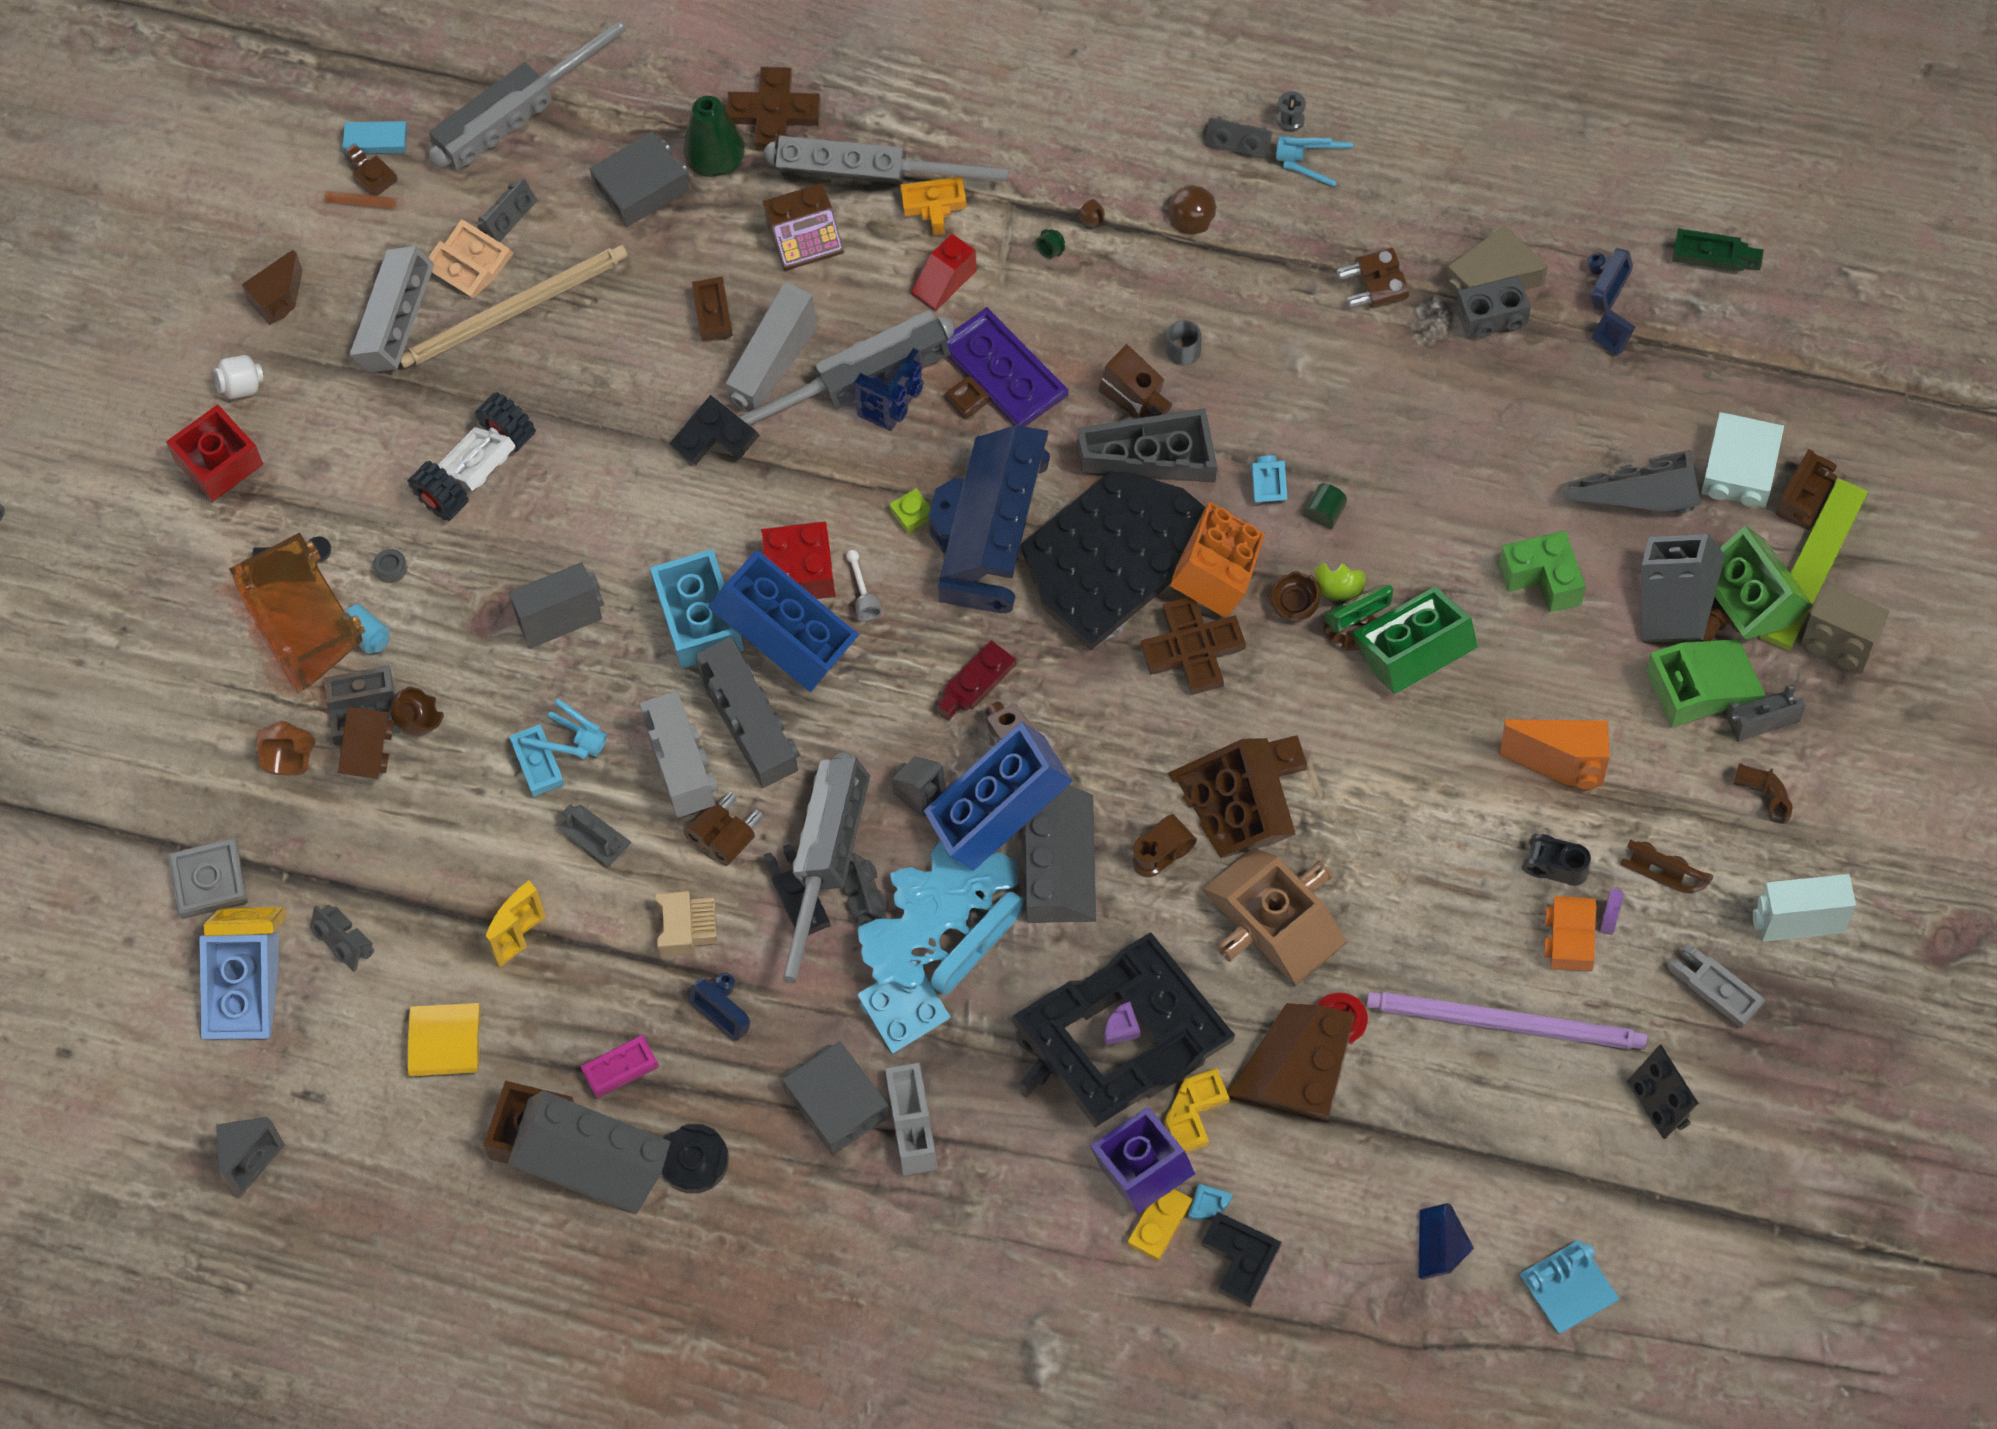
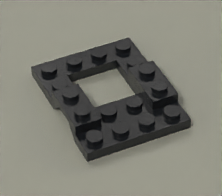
M1151 932L1123 948L1103 969L1083 981H1069L1014 1014L1011 1021L1095 1128L1145 1096L1148 1099L1152 1098L1204 1065L1206 1058L1232 1043L1235 1038L1232 1030ZM1117 1001L1121 1005L1130 1002L1138 1026L1153 1043L1154 1047L1103 1077L1065 1028L1082 1017L1088 1020Z

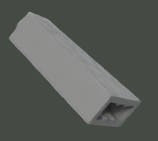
M788 282L783 284L726 382L728 399L736 408L751 411L760 407L817 330L812 294Z

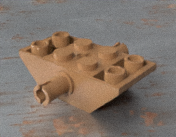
M1254 847L1205 886L1202 891L1238 927L1223 941L1216 944V948L1221 956L1226 953L1227 955L1224 959L1231 962L1245 948L1253 944L1296 987L1346 945L1345 938L1325 904L1313 893L1333 877L1330 869L1327 866L1322 869L1324 863L1318 860L1314 866L1298 878L1277 856Z

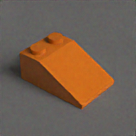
M1505 719L1499 755L1567 786H1577L1583 790L1602 787L1610 758L1608 721Z

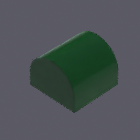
M1321 483L1316 488L1303 511V517L1333 529L1347 504V497L1339 488L1331 484Z

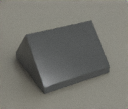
M267 1117L216 1124L219 1172L234 1196L239 1199L285 1146L272 1121Z

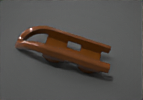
M1630 839L1627 848L1633 850L1630 861L1623 858L1620 863L1625 868L1683 893L1699 892L1705 889L1713 880L1712 874L1688 866V863L1680 856H1666L1657 852V849L1649 842H1635ZM1651 864L1662 868V874L1659 875L1649 870ZM1684 874L1703 880L1691 886L1681 884Z

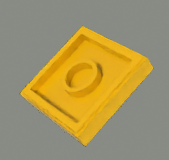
M286 907L219 908L204 923V936L273 934L286 920Z

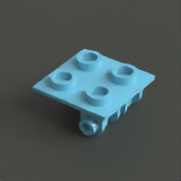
M911 960L910 962L913 966L919 964L917 960ZM924 975L923 982L917 987L906 988L894 981L883 985L876 982L857 994L861 1001L859 1005L865 1015L869 1014L892 1054L951 1018L926 975Z
M1580 1239L1519 1274L1559 1335L1620 1300L1592 1257L1595 1256L1594 1249L1589 1243L1583 1245Z

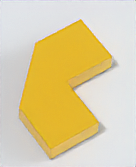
M1217 1068L1185 1078L1164 1120V1126L1186 1153L1209 1145V1139L1198 1113L1229 1103L1230 1098Z

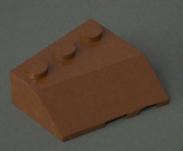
M1267 738L1241 739L1168 773L1173 783L1177 782L1184 792L1183 799L1188 807H1193L1201 819L1200 826L1220 858L1244 853L1253 847L1259 849L1270 846L1296 835Z
M1286 1003L1228 1092V1096L1329 1122L1354 1025V1014L1321 1005Z

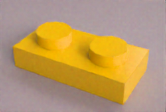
M1173 1189L1148 1206L1130 1236L1127 1246L1159 1263L1192 1206L1193 1199Z

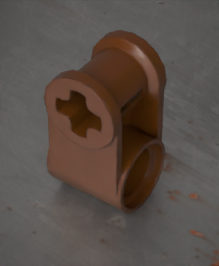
M1174 814L1168 815L1154 828L1135 841L1133 846V868L1140 876H1156L1174 861L1189 853L1195 846L1197 838Z

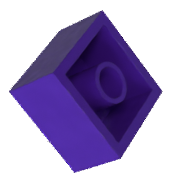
M1148 1106L1090 1145L1101 1170L1136 1214L1195 1175L1185 1150Z

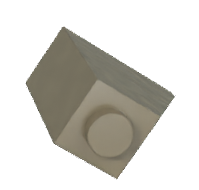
M1504 225L1448 266L1446 284L1449 291L1457 297L1458 290L1519 276L1524 290L1539 287L1545 283L1548 265Z

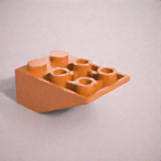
M1209 501L1176 566L1170 586L1227 618L1247 592L1265 533Z

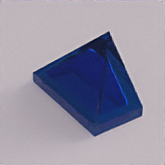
M1444 1203L1420 1210L1418 1278L1425 1280L1450 1274L1470 1254L1474 1247L1452 1205Z

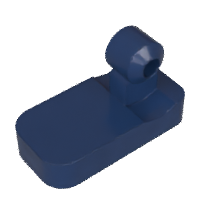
M1616 248L1613 258L1604 257L1602 253H1593L1588 257L1587 261L1590 272L1601 274L1592 291L1594 309L1604 312L1611 310L1632 272L1633 264L1630 251Z
M720 973L716 977V981H712L710 984L705 978L701 977L690 987V1004L728 1037L738 1041L748 1032L750 1019L741 1008L726 997L733 992L734 977L729 973Z

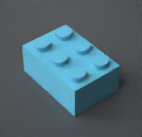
M713 549L650 567L654 588L681 669L698 664L697 653L729 637L733 638L739 651L744 650L741 634L708 608L725 585Z

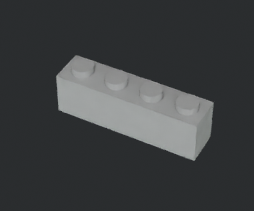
M416 246L386 251L350 352V356L368 372L398 369L434 263Z

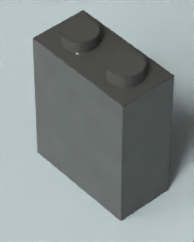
M653 132L648 133L590 168L593 186L626 227L631 226L689 191L687 181L689 172L685 164L681 160L676 161L667 142L664 139L660 141Z
M583 562L508 592L518 625L529 649L602 620L600 607L604 605V601L599 591L600 586L594 572L587 573Z
M841 1041L833 1046H824L815 1054L814 1059L805 1065L798 1064L787 1072L786 1077L782 1079L786 1094L832 1156L890 1117L887 1102Z

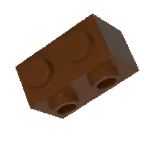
M348 706L338 767L339 774L379 779L380 773H387L389 754L383 753L385 740H392L394 720H388V712Z

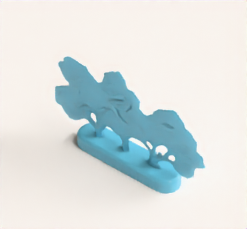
M940 840L930 853L932 871L923 872L909 867L890 872L892 884L897 887V891L894 893V902L896 906L904 910L903 917L901 919H876L858 928L859 941L863 945L861 950L863 962L874 968L872 976L880 985L894 981L906 988L917 987L923 982L925 975L923 964L941 960L942 962L932 976L931 984L934 989L942 994H949L1007 932L1022 913L1025 899L1017 894L1008 892L995 905L992 904L991 897L997 890L1010 889L1019 884L1018 874L1015 871L1018 867V862L1001 852L993 853L973 871L950 857ZM976 890H980L984 893L985 896L983 899H981L979 896L975 894ZM972 908L988 910L989 912L973 929L966 926L969 910ZM956 928L966 936L951 953H948L940 947V936L944 931ZM930 938L934 939L935 947L928 944ZM920 947L934 951L933 954L927 952L925 954L926 957L911 954L914 948ZM911 960H918L921 963L913 966L910 962Z

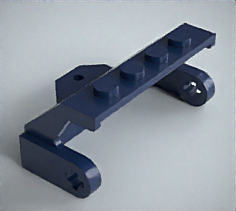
M1014 425L982 436L977 435L965 479L955 477L935 489L928 518L931 524L930 536L940 550L946 553L938 586L939 601L941 603L996 613H1009L1013 610L1016 596L1011 590L1002 586L980 583L977 580L986 574L1013 578L1038 473H1043L1048 469L1050 454L1044 449L1048 438L1047 430Z

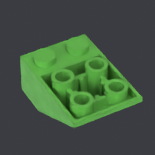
M1739 639L1679 643L1650 653L1646 673L1671 727L1728 710L1729 705L1736 702L1741 706L1763 699L1766 696Z

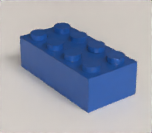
M758 550L725 583L708 606L710 610L810 693L859 636L855 630Z
M1021 721L923 811L950 857L974 871L1073 781L1045 736Z

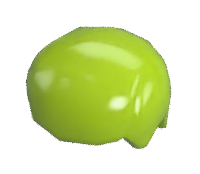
M1321 563L1314 568L1315 579L1319 585L1321 596L1327 600L1343 602L1360 595L1364 591L1366 585L1365 571H1351L1343 563L1340 564L1336 571H1331L1326 563Z

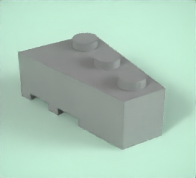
M678 691L639 703L649 740L677 818L715 806L712 792L717 791L718 787L713 772L706 773L705 767L709 766L703 747L697 748L696 743L700 742V738L695 724H689Z

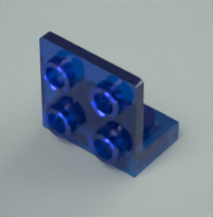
M912 348L889 386L878 377H869L862 373L858 375L854 382L858 417L889 431H892L897 422L904 420L908 412V404L913 397L917 398L920 395L924 386L921 374L923 364L920 362V350Z

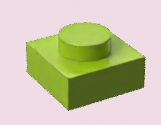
M917 488L889 504L890 511L907 534L929 521L928 516L931 507Z

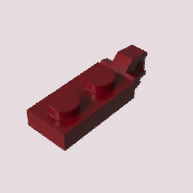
M991 640L947 684L943 691L945 697L938 704V713L949 721L961 708L965 712L969 708L973 710L1017 665L1016 659Z

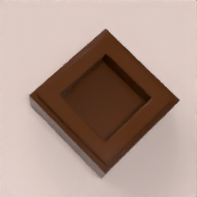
M969 375L947 391L945 399L966 420L990 402V395Z

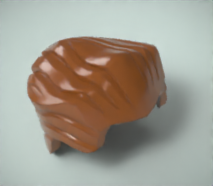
M279 721L269 727L257 730V748H255V752L259 755L260 768L268 773L286 776L300 775L306 772L310 754L315 744L314 737L308 731L297 728L286 721Z

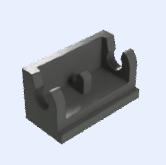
M1795 685L1786 686L1784 692L1741 706L1737 702L1730 704L1724 714L1737 741L1739 742L1800 722L1806 705L1802 698L1795 700Z

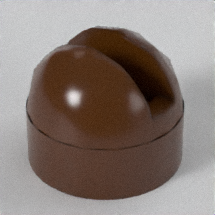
M1091 199L1081 207L1077 218L1087 226L1096 227L1099 223L1103 222L1105 211L1095 199Z

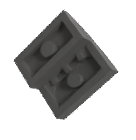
M390 665L324 677L326 703L330 714L331 735L334 745L342 744L348 706L388 712V720H392L390 708L395 696ZM394 724L393 734L400 733V730Z

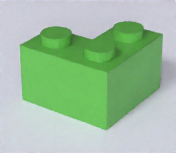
M1566 531L1502 545L1499 567L1508 592L1540 585L1550 613L1582 605L1586 586Z

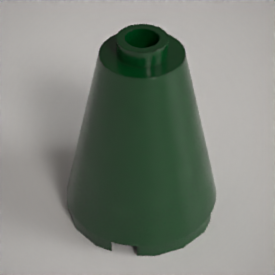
M703 96L693 103L683 146L687 165L695 173L705 177H713V174L723 173V175L730 174L739 167L745 154L743 137L722 102L714 96Z

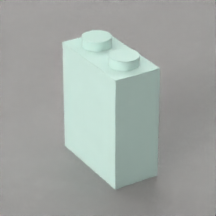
M1720 412L1701 494L1708 495L1716 500L1727 499L1740 502L1748 507L1759 506L1766 508L1784 426Z
M1843 874L1767 882L1762 895L1758 896V907L1753 910V924L1755 930L1761 931L1762 941L1845 933L1856 907L1850 875Z

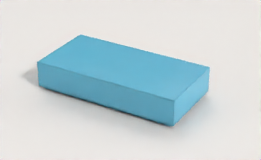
M406 121L345 122L343 137L344 154H346L345 150L354 143L360 147L364 154L406 153L408 130Z

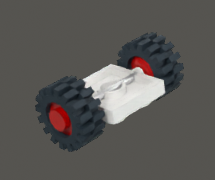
M493 393L475 411L476 419L480 421L481 427H485L486 430L474 427L439 464L426 461L407 481L409 488L413 489L412 493L419 497L418 500L424 503L429 511L432 510L436 516H440L443 520L447 519V521H450L468 503L467 493L461 488L473 491L475 488L480 487L495 467L507 460L508 454L511 451H519L536 432L533 422L528 420V415L523 414L522 409L519 406L516 407L511 399L507 400L503 394Z

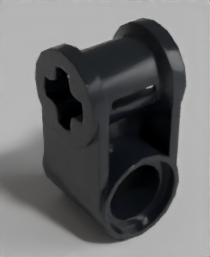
M1546 834L1531 835L1529 840L1531 845L1529 856L1522 864V870L1533 877L1546 878L1572 886L1580 885L1587 880L1591 855L1585 846L1555 839ZM1571 861H1576L1580 863L1582 866L1579 868H1572L1568 866L1567 863Z

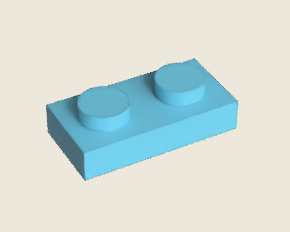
M541 724L509 736L533 797L565 785L551 750L520 743V738L522 737L547 741Z

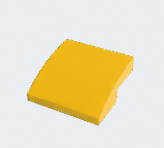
M529 880L518 888L502 905L486 933L488 944L499 967L527 947L523 934L546 918L538 891Z
M467 1003L410 1007L408 1075L478 1073L481 1048L479 1041L480 1004Z

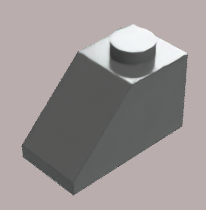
M914 756L907 764L902 763L894 771L892 776L893 793L921 817H924L926 814L923 810L945 791L943 766L939 762Z

